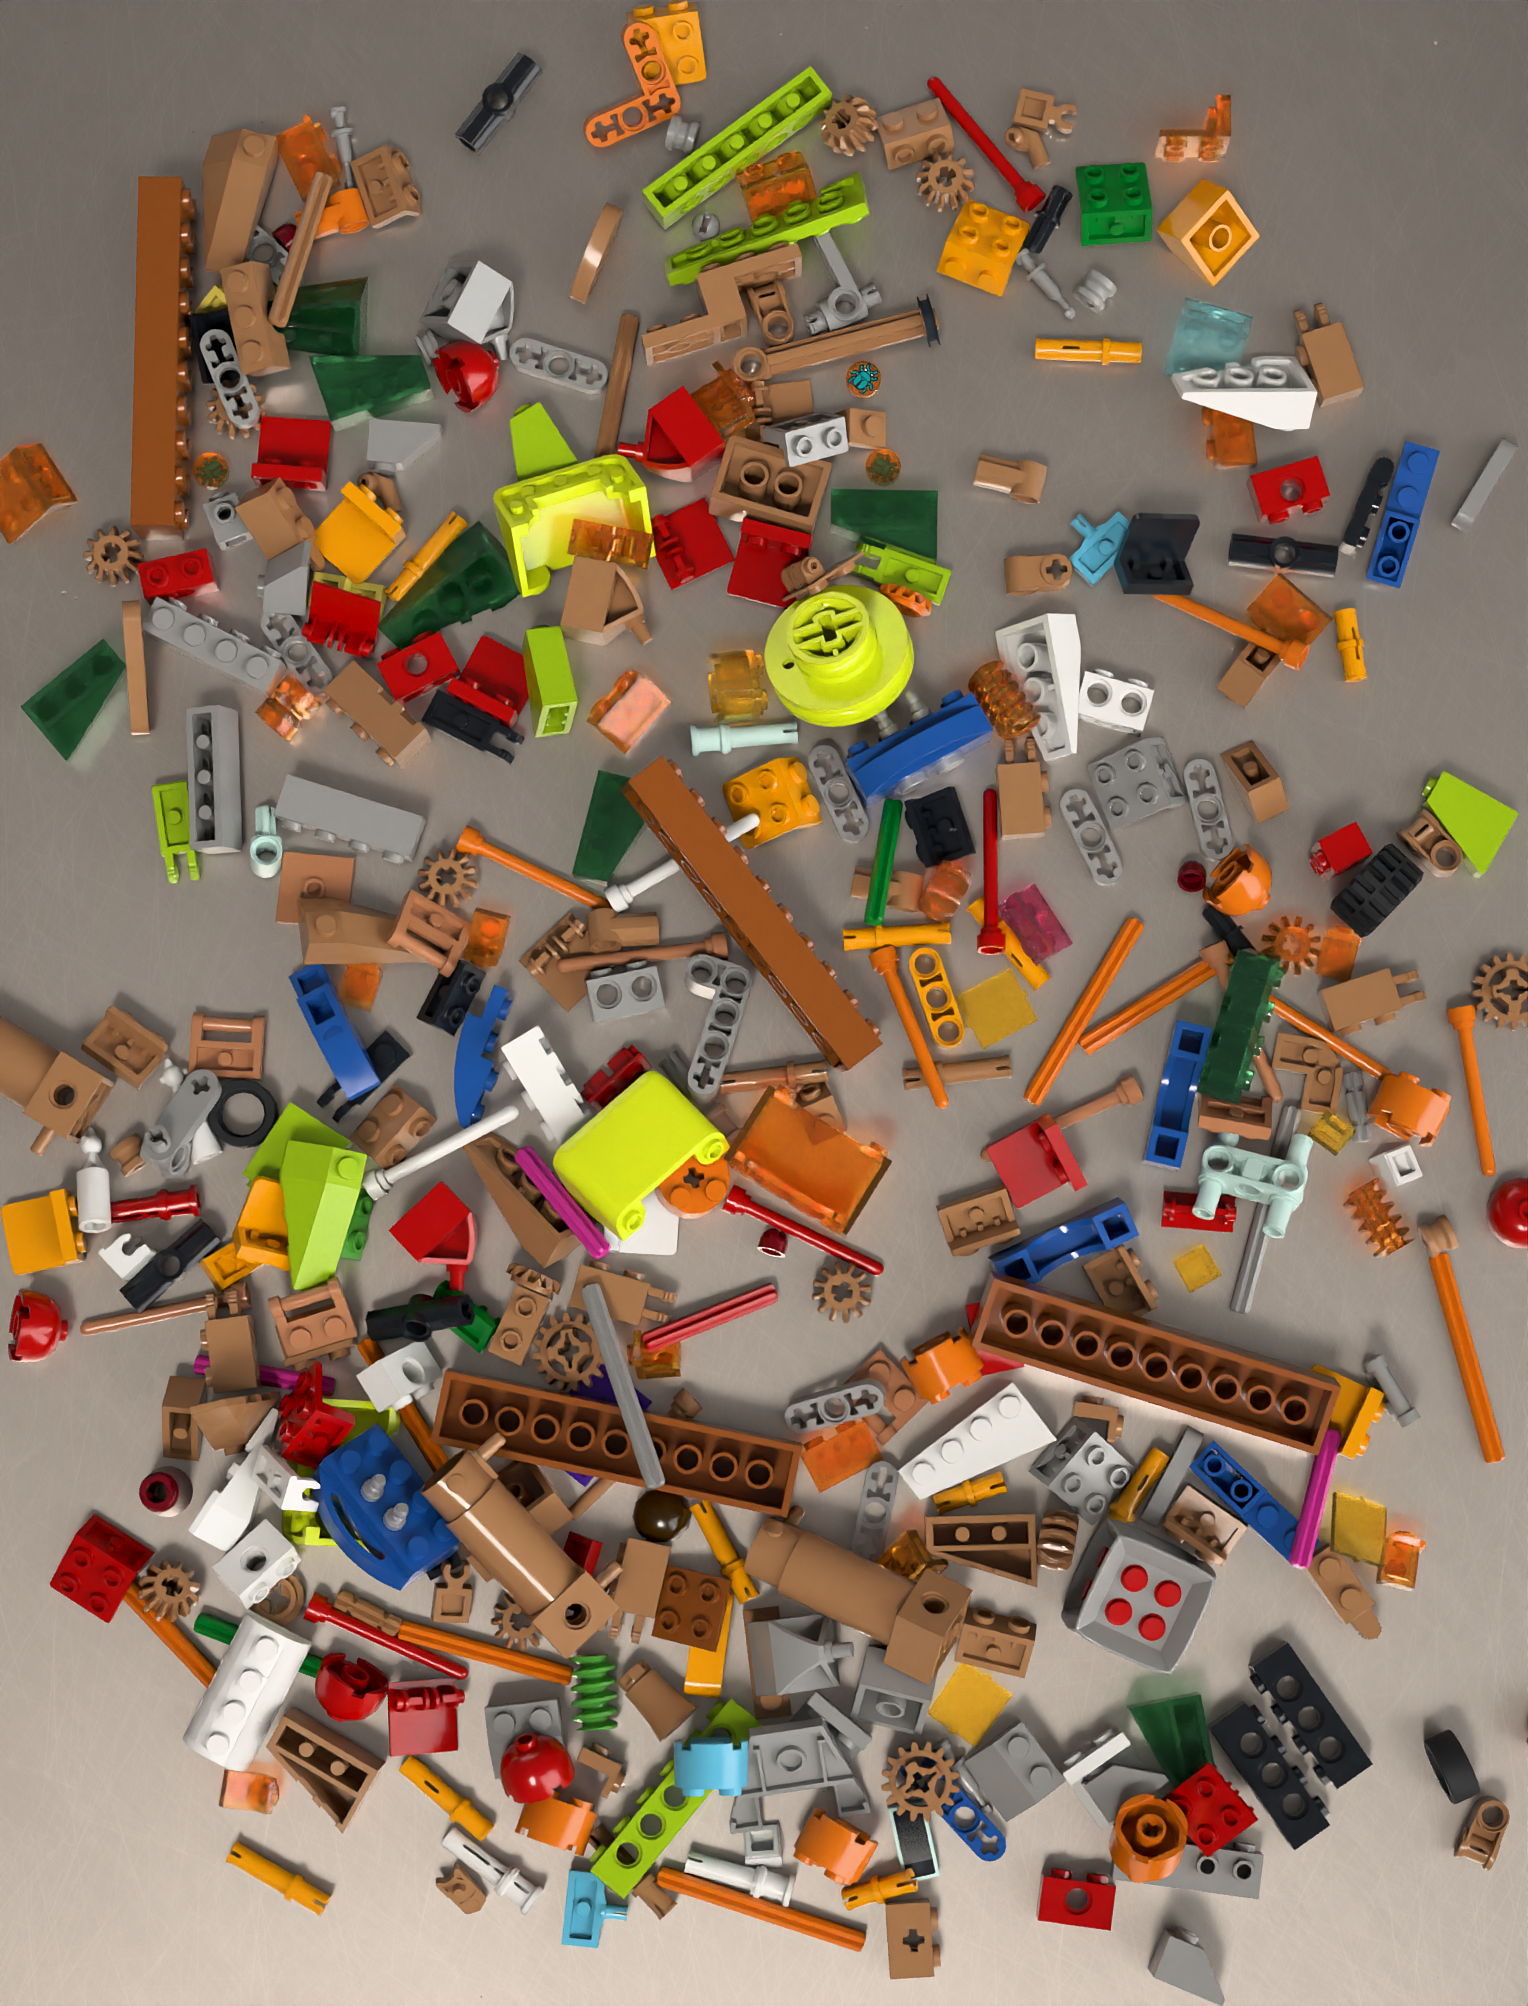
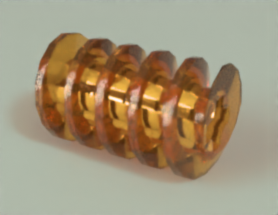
M992 661L981 666L972 675L968 683V690L970 693H973L978 704L982 707L983 713L989 718L990 724L996 728L997 734L1002 739L1018 738L1031 731L1039 723L1040 715L1037 712H1032L1033 704L1025 701L1026 694L1021 690L1017 691L1019 684L1017 681L1011 680L1012 673L1007 669L1002 670L1004 662Z
M1379 1177L1348 1194L1349 1198L1343 1204L1345 1209L1356 1207V1211L1350 1217L1352 1221L1364 1220L1358 1232L1360 1234L1371 1232V1236L1365 1244L1367 1246L1379 1245L1373 1254L1375 1259L1386 1257L1416 1239L1404 1240L1410 1228L1409 1226H1396L1402 1219L1401 1213L1389 1215L1395 1203L1393 1201L1381 1202L1387 1194L1386 1188L1374 1190L1375 1185L1380 1181Z

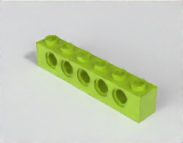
M809 66L643 189V203L663 229H667L822 114V109L830 108L832 106V92L814 69Z
M731 1698L725 1704L719 1700L706 1715V1718L711 1721L702 1733L695 1729L682 1746L690 1745V1738L711 1737L715 1729L726 1730L731 1737V1743L733 1745H740V1738L747 1739L749 1728L762 1727L763 1725ZM674 1757L670 1759L659 1773L664 1779L654 1790L649 1785L635 1802L640 1806L635 1815L630 1818L626 1814L612 1830L617 1835L608 1847L602 1843L589 1858V1861L594 1864L589 1871L621 1899H625L712 1792V1790H704V1796H684L682 1804L678 1807H671L666 1804L664 1792L667 1787L674 1785ZM647 1814L657 1816L661 1823L659 1832L654 1836L644 1834L640 1828L641 1819ZM623 1843H631L637 1850V1858L632 1864H622L617 1858V1849Z

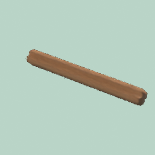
M316 172L311 182L268 316V322L279 328L286 326L333 182L329 174Z
M622 314L620 317L594 459L604 455L615 454L639 327V318L635 315Z

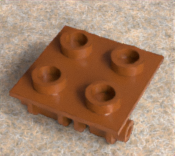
M667 1565L651 1636L716 1652L732 1580L700 1573L696 1570Z

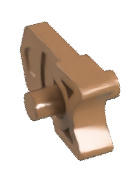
M458 1863L454 1864L453 1871L449 1876L437 1877L435 1879L437 1888L450 1898L465 1914L480 1911L486 1902V1894Z

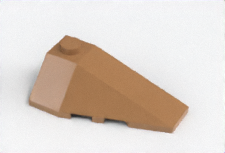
M243 128L211 137L202 164L206 271L220 274L219 269L246 262L279 160L277 137Z
M274 1391L265 1393L263 1396L260 1393L246 1397L226 1398L189 1408L193 1419L213 1450H224L225 1456L245 1452V1444L252 1438L271 1409L277 1407L281 1400L280 1392Z

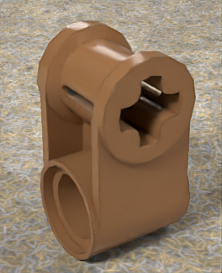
M774 279L773 284L755 290L752 287L746 288L754 318L757 319L766 346L771 348L793 342L794 324L781 279ZM775 325H782L787 328V332L782 336H774L769 330Z
M1062 554L1007 557L1004 559L1006 593L1009 596H1023L1037 592L1062 590L1071 581L1072 564ZM1053 565H1059L1060 571H1066L1061 573V579L1054 580L1053 574H1047L1052 571Z
M1425 809L1419 812V818L1405 830L1400 829L1396 832L1401 843L1437 877H1449L1454 874L1462 862L1463 855L1459 845L1444 831L1436 818ZM1422 829H1425L1419 836L1415 837ZM1439 851L1450 853L1453 857V865L1444 867L1438 864L1435 857L1436 853Z
M1487 1795L1476 1800L1466 1825L1456 1842L1454 1857L1461 1858L1463 1856L1478 1862L1487 1871L1492 1868L1510 1819L1509 1810L1499 1799ZM1491 1805L1498 1806L1500 1812L1498 1819L1493 1823H1484L1482 1820L1484 1809ZM1473 1845V1846H1475V1847H1477V1848L1482 1849L1483 1851L1477 1850V1849H1475V1848H1473V1847H1470V1846Z

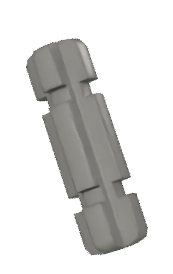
M1360 1071L1347 1072L1343 1074L1344 1089H1347L1348 1092L1345 1094L1349 1122L1353 1124V1127L1350 1128L1351 1137L1354 1142L1367 1141L1372 1138L1370 1124H1367L1369 1118L1366 1116L1368 1112L1366 1093L1362 1091L1361 1087L1364 1086L1363 1074Z

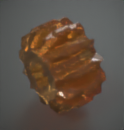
M947 860L940 862L921 895L918 903L919 910L934 921L938 920L942 923L950 921L971 883V873L956 863H951Z
M1287 916L1281 917V928L1273 922L1268 925V929L1273 936H1261V942L1271 945V947L1262 949L1260 954L1264 957L1269 955L1274 957L1267 964L1269 969L1275 967L1277 963L1282 964L1279 970V975L1281 976L1286 975L1289 966H1291L1295 977L1301 975L1300 964L1310 970L1314 967V964L1309 957L1318 958L1321 955V951L1311 947L1320 943L1321 937L1314 936L1309 938L1308 934L1314 929V925L1309 924L1304 930L1301 929L1302 917L1299 916L1295 918L1292 926H1290ZM1286 938H1290L1292 943H1298L1299 947L1294 951L1296 955H1292L1289 949H1283L1282 946L1287 942Z

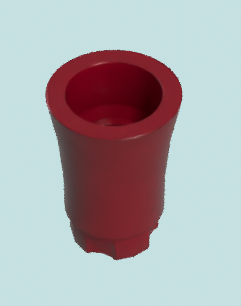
M164 1466L157 1468L145 1477L139 1488V1496L142 1504L147 1509L157 1515L171 1517L180 1514L188 1507L193 1496V1487L190 1478L184 1471L173 1466ZM161 1485H166L165 1491L168 1492V1495L165 1499L160 1498L157 1493Z

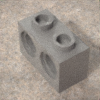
M647 960L625 964L627 971L613 974L612 968L592 971V978L584 980L592 1021L598 1023L665 1008L657 966H648ZM640 976L646 977L651 985L649 993L643 997H637L632 991L633 981ZM603 984H610L616 991L615 999L610 1004H601L597 999V990Z

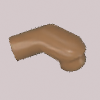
M1014 126L1006 130L1004 134L1006 144L1013 149L1028 153L1034 169H1040L1050 164V159L1042 139L1036 131L1021 126Z
M371 471L363 473L358 477L357 486L365 485L377 498L381 499L384 510L389 507L397 514L403 511L392 479Z

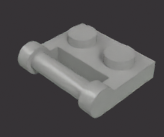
M1383 1354L1374 1355L1364 1361L1363 1364L1366 1370L1363 1371V1375L1370 1387L1385 1393L1383 1396L1386 1400L1384 1401L1386 1403L1384 1410L1392 1422L1397 1420L1403 1428L1419 1419V1413L1415 1407L1410 1405L1387 1367L1388 1362Z

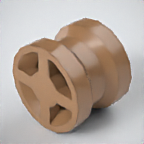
M138 1133L127 1137L108 1153L112 1160H117L122 1166L121 1172L125 1177L134 1174L148 1164V1162L140 1157L142 1138Z
M1444 1214L1438 1216L1436 1221L1429 1225L1426 1223L1417 1225L1420 1240L1429 1257L1439 1256L1440 1251L1446 1248L1450 1250L1458 1248L1459 1244L1455 1232Z

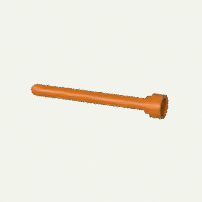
M1152 595L1153 598L1278 654L1279 659L1284 661L1285 666L1296 671L1302 667L1307 658L1310 645L1295 639L1291 641L1288 639L1284 642L1183 595Z
M469 825L465 827L455 849L461 854L468 856L470 854L474 856L480 854L595 910L600 908L613 909L607 899L484 841L485 837L479 835L480 831Z
M895 946L881 948L868 956L874 971H878L879 976H884L935 1105L940 1109L946 1108L949 1104V1099L897 973L900 959Z
M1253 975L1242 990L1241 997L1244 1003L1249 1006L1254 1004L1257 1007L1260 1005L1266 1007L1312 1038L1326 1043L1331 1050L1381 1082L1386 1075L1392 1073L1388 1068L1270 994V989L1265 986L1266 982L1259 977Z
M1475 1005L1451 1008L1446 1010L1448 1023L1452 1024L1453 1030L1458 1032L1481 1170L1484 1176L1491 1177L1496 1173V1166L1471 1028L1475 1027L1474 1020L1477 1019Z

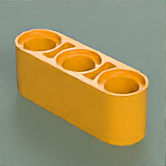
M919 948L910 957L908 965L909 974L933 1042L940 1049L953 1050L963 1040L965 1033L964 1025L940 956L931 948ZM923 956L929 957L933 960L935 969L929 974L919 973L914 964L918 958ZM932 990H939L945 994L946 1003L940 1008L931 1007L926 1000V995ZM947 1023L954 1025L958 1030V1037L951 1042L943 1041L938 1035V1028L941 1025Z
M729 1593L717 1651L712 1652L692 1646L689 1648L684 1694L720 1699L733 1593Z

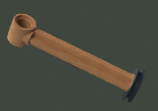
M926 294L927 299L922 301L917 296L918 309L768 349H759L753 346L744 347L734 356V374L737 381L742 386L748 388L751 387L750 383L764 381L765 383L767 379H771L775 375L923 336L927 339L929 347H931L930 342L935 340L940 345L937 330L940 328L935 308L932 309L928 294ZM749 360L757 361L761 365L760 370L753 375L745 374L741 370L743 364Z

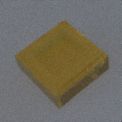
M1326 1110L1310 1129L1307 1136L1336 1156L1349 1142L1356 1130L1335 1114Z
M1204 1244L1172 1262L1189 1294L1222 1276Z

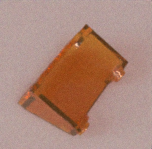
M779 1084L775 1089L769 1085L725 1154L723 1161L737 1173L839 1236L846 1238L892 1164V1161L887 1158L890 1152L872 1141L869 1146L856 1142L801 1108L794 1101L797 1095L788 1088Z

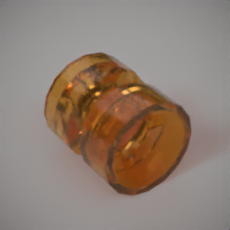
M286 675L274 689L276 696L274 698L267 697L255 711V714L286 741L291 742L302 729L301 721L303 719L310 720L322 704L296 680Z

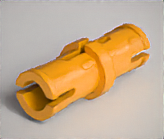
M1356 609L1337 610L1333 612L1339 642L1336 644L1337 652L1341 653L1345 682L1364 680L1368 678L1362 647L1365 645L1364 639H1360Z
M1001 1470L996 1473L973 1481L967 1479L962 1481V1485L935 1493L932 1496L939 1516L946 1512L969 1504L971 1508L978 1506V1501L1001 1493H1007L1008 1490Z
M908 1868L905 1871L885 1877L878 1874L872 1876L871 1881L843 1887L841 1889L842 1900L850 1898L848 1902L844 1903V1906L850 1911L877 1902L879 1905L888 1902V1898L916 1892L918 1890L917 1879L909 1881L911 1877L915 1876V1873L911 1868Z

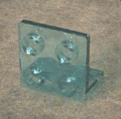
M1185 297L1163 371L1164 374L1172 377L1176 373L1206 367L1220 371L1225 370L1226 363L1236 361L1240 364L1253 316Z

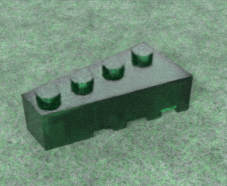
M1239 945L1196 1092L1239 1104L1242 1090L1249 1091L1255 1072L1249 1069L1252 1056H1260L1265 1039L1264 1036L1259 1035L1262 1022H1270L1275 1002L1269 1001L1272 988L1280 989L1285 968L1279 967L1281 957Z

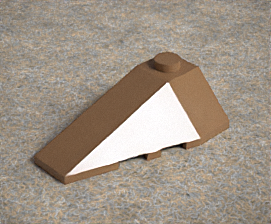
M335 898L297 899L303 965L426 962L399 945L395 948L386 943V938L394 925L397 915ZM407 929L406 934L445 956L443 949Z
M492 1132L462 1146L519 1243L543 1268L567 1257L581 1244L515 1161L514 1156L519 1149ZM582 1209L585 1212V1214L589 1217V1219L593 1222V1224L598 1228V1221L595 1218H593L589 1213H587L584 1209Z

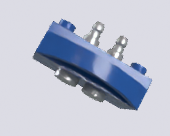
M960 689L955 690L941 699L943 702L940 705L941 709L932 713L929 707H925L919 701V696L914 690L906 692L904 699L906 704L910 706L909 709L912 715L909 722L910 726L902 731L897 724H893L891 719L888 718V713L885 709L873 716L881 730L879 733L880 738L878 739L879 743L869 747L866 740L850 747L847 750L848 760H846L845 768L865 809L898 791L903 795L918 789L929 780L927 775L936 772L937 775H942L953 770L964 762V755L990 742L993 729L973 693L963 696Z
M378 1423L325 1457L311 1476L321 1486L319 1489L312 1488L313 1496L319 1502L317 1510L335 1543L363 1571L394 1589L401 1591L453 1555L462 1544L444 1525L445 1519L420 1493V1489L425 1482ZM335 1508L341 1514L344 1520L348 1523L351 1529L355 1532L358 1538L362 1541L365 1547L369 1550V1552L366 1549H364L348 1532V1530L341 1522Z

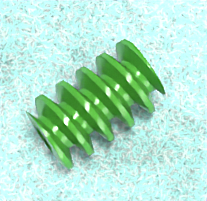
M610 1654L578 1655L570 1658V1662L580 1665L579 1669L570 1672L571 1677L581 1680V1683L571 1687L572 1692L581 1694V1698L571 1702V1706L582 1709L581 1713L572 1716V1721L582 1724V1727L577 1730H608L618 1727L617 1721L607 1718V1716L618 1712L616 1706L607 1703V1701L617 1697V1692L607 1689V1686L617 1682L616 1677L606 1674L607 1671L616 1668L615 1662L606 1659Z

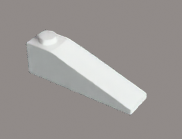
M1259 356L1252 358V362L1249 365L1240 366L1235 361L1226 363L1225 370L1215 371L1206 367L1173 374L1171 380L1184 400L1283 431L1309 429L1317 390L1295 356Z
M1047 613L995 631L1001 667L1005 675L1012 678L1017 689L1014 695L1018 703L1024 704L1030 717L1029 727L1045 761H1052L1076 753L1081 645L1075 614Z
M273 1407L247 1443L245 1447L247 1453L244 1458L240 1456L228 1470L224 1480L227 1482L225 1487H220L217 1491H213L188 1529V1532L226 1553L251 1532L249 1529L254 1523L262 1489L251 1476L260 1446L268 1445L271 1449L274 1448L281 1422L278 1408Z

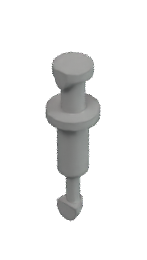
M339 106L329 109L330 118H334L335 130L329 133L330 137L336 140L339 162L344 167L347 181L344 183L345 189L355 187L350 162L353 161L349 139V135L353 134V128H346L343 115L346 112V107Z
M1027 248L1023 249L1018 254L1015 262L1018 265L1022 264L1030 273L1026 277L1027 281L1029 282L1033 279L1050 300H1056L1066 311L1064 315L1071 320L1075 315V309L1070 307L1061 297V289L1043 270L1046 267L1044 262L1037 266L1027 254L1029 250Z
M944 1738L933 1746L935 1752L940 1747H943L945 1749L943 1758L946 1760L953 1757L955 1760L949 1769L950 1771H958L960 1773L957 1781L966 1794L973 1795L983 1813L992 1812V1806L989 1802L985 1803L978 1793V1784L963 1764L966 1760L963 1755L958 1757L954 1755L950 1749L952 1745L948 1738Z

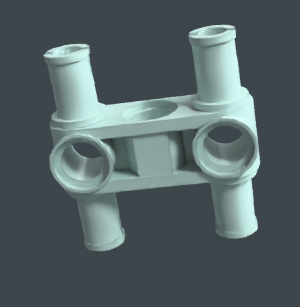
M1226 1132L1218 1133L1216 1141L1208 1146L1202 1156V1166L1198 1176V1183L1201 1187L1192 1213L1201 1219H1214L1221 1193L1270 1205V1209L1262 1231L1270 1237L1283 1238L1291 1212L1299 1207L1304 1198V1188L1309 1175L1306 1164L1314 1141L1304 1134H1293L1286 1158L1281 1160L1238 1149L1236 1146L1240 1135ZM1214 1165H1222L1225 1167V1169L1214 1170L1211 1167ZM1284 1183H1291L1295 1185V1187L1288 1189L1282 1187L1281 1185Z

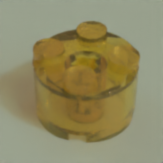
M752 649L709 653L707 664L714 663V673H707L710 706L712 713L719 712L714 719L715 724L759 720L764 710H768L767 691L765 688L760 689L759 681L760 675L764 674L762 653L754 654Z

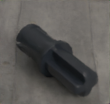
M1059 185L1052 187V191L1042 209L1034 214L1036 220L1023 242V246L1031 253L1040 254L1054 228L1058 229L1060 227L1059 219L1068 202L1073 197L1070 191Z
M1211 905L1202 912V916L1221 940L1225 939L1230 952L1240 962L1243 969L1261 956L1260 952L1254 948L1241 931L1243 926H1237L1229 915L1221 913Z

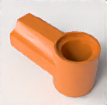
M357 188L341 190L329 197V201L325 203L314 240L337 232L341 234L357 232L369 225V219ZM302 210L294 212L297 224L299 223Z

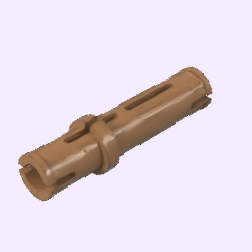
M1009 1054L1000 1057L942 1064L941 1061L934 1062L944 1089L945 1085L1012 1077V1069L1010 1067L997 1068L1011 1065ZM920 1067L902 1068L904 1079L917 1078L903 1080L905 1091L928 1087Z
M826 1059L794 1064V1061H787V1065L725 1072L721 1083L733 1081L735 1083L721 1084V1093L726 1095L789 1086L790 1089H797V1085L826 1083L829 1082L827 1071L813 1072L827 1070Z
M601 1823L591 1833L588 1843L597 1850L602 1843L608 1847L615 1838ZM622 1845L618 1847L616 1853L618 1860L625 1865L632 1864L635 1859ZM646 1872L634 1886L631 1894L635 1898L639 1896L657 1915L658 1919L661 1920L677 1903L655 1882L657 1877L652 1872L650 1874Z

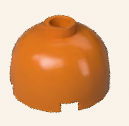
M1244 844L1245 851H1241L1237 847L1226 858L1221 860L1210 875L1212 878H1216L1211 888H1208L1206 885L1203 888L1202 898L1225 915L1235 917L1246 915L1253 910L1259 911L1270 900L1271 895L1269 892L1272 886V870L1264 857L1249 844Z

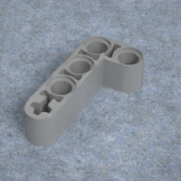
M699 954L693 956L688 961L684 982L686 988L691 993L711 999L712 1003L688 1072L686 1092L692 1101L705 1104L711 1102L718 1093L750 996L752 977L750 972L741 965L709 955ZM704 969L710 974V978L700 981L693 977L692 972ZM730 980H738L742 982L745 988L737 992L732 991L726 986V983ZM727 1012L731 1014L734 1021L729 1024H722L716 1020L715 1016L718 1013ZM708 1045H717L723 1050V1054L711 1057L707 1055L704 1049ZM704 1069L710 1071L708 1084L705 1085L704 1089L698 1087V1083H700Z

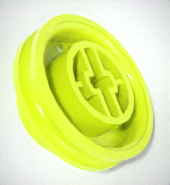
M836 585L826 587L799 602L795 601L779 616L768 635L764 659L766 671L774 690L788 711L799 719L811 724L838 727L865 721L879 714L895 701L905 688L912 673L914 647L900 611L887 597L862 586ZM787 663H794L791 669L784 668Z

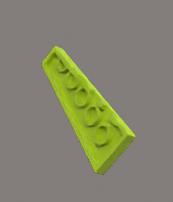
M860 172L819 189L821 196L806 203H802L800 198L788 203L789 208L777 216L766 213L757 217L750 225V228L746 230L734 227L714 238L666 258V276L671 287L677 284L685 285L694 282L696 274L702 273L701 269L708 265L720 263L722 266L734 263L735 259L743 254L755 253L757 256L768 252L769 248L782 242H788L789 245H792L798 240L811 235L821 236L831 228L841 224H854L860 221L864 216L870 214L865 186Z

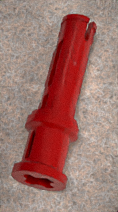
M197 1184L190 1185L189 1189L171 1192L167 1189H161L153 1196L110 1202L111 1224L157 1217L164 1221H170L173 1216L193 1214L195 1217H198L202 1214L201 1196Z

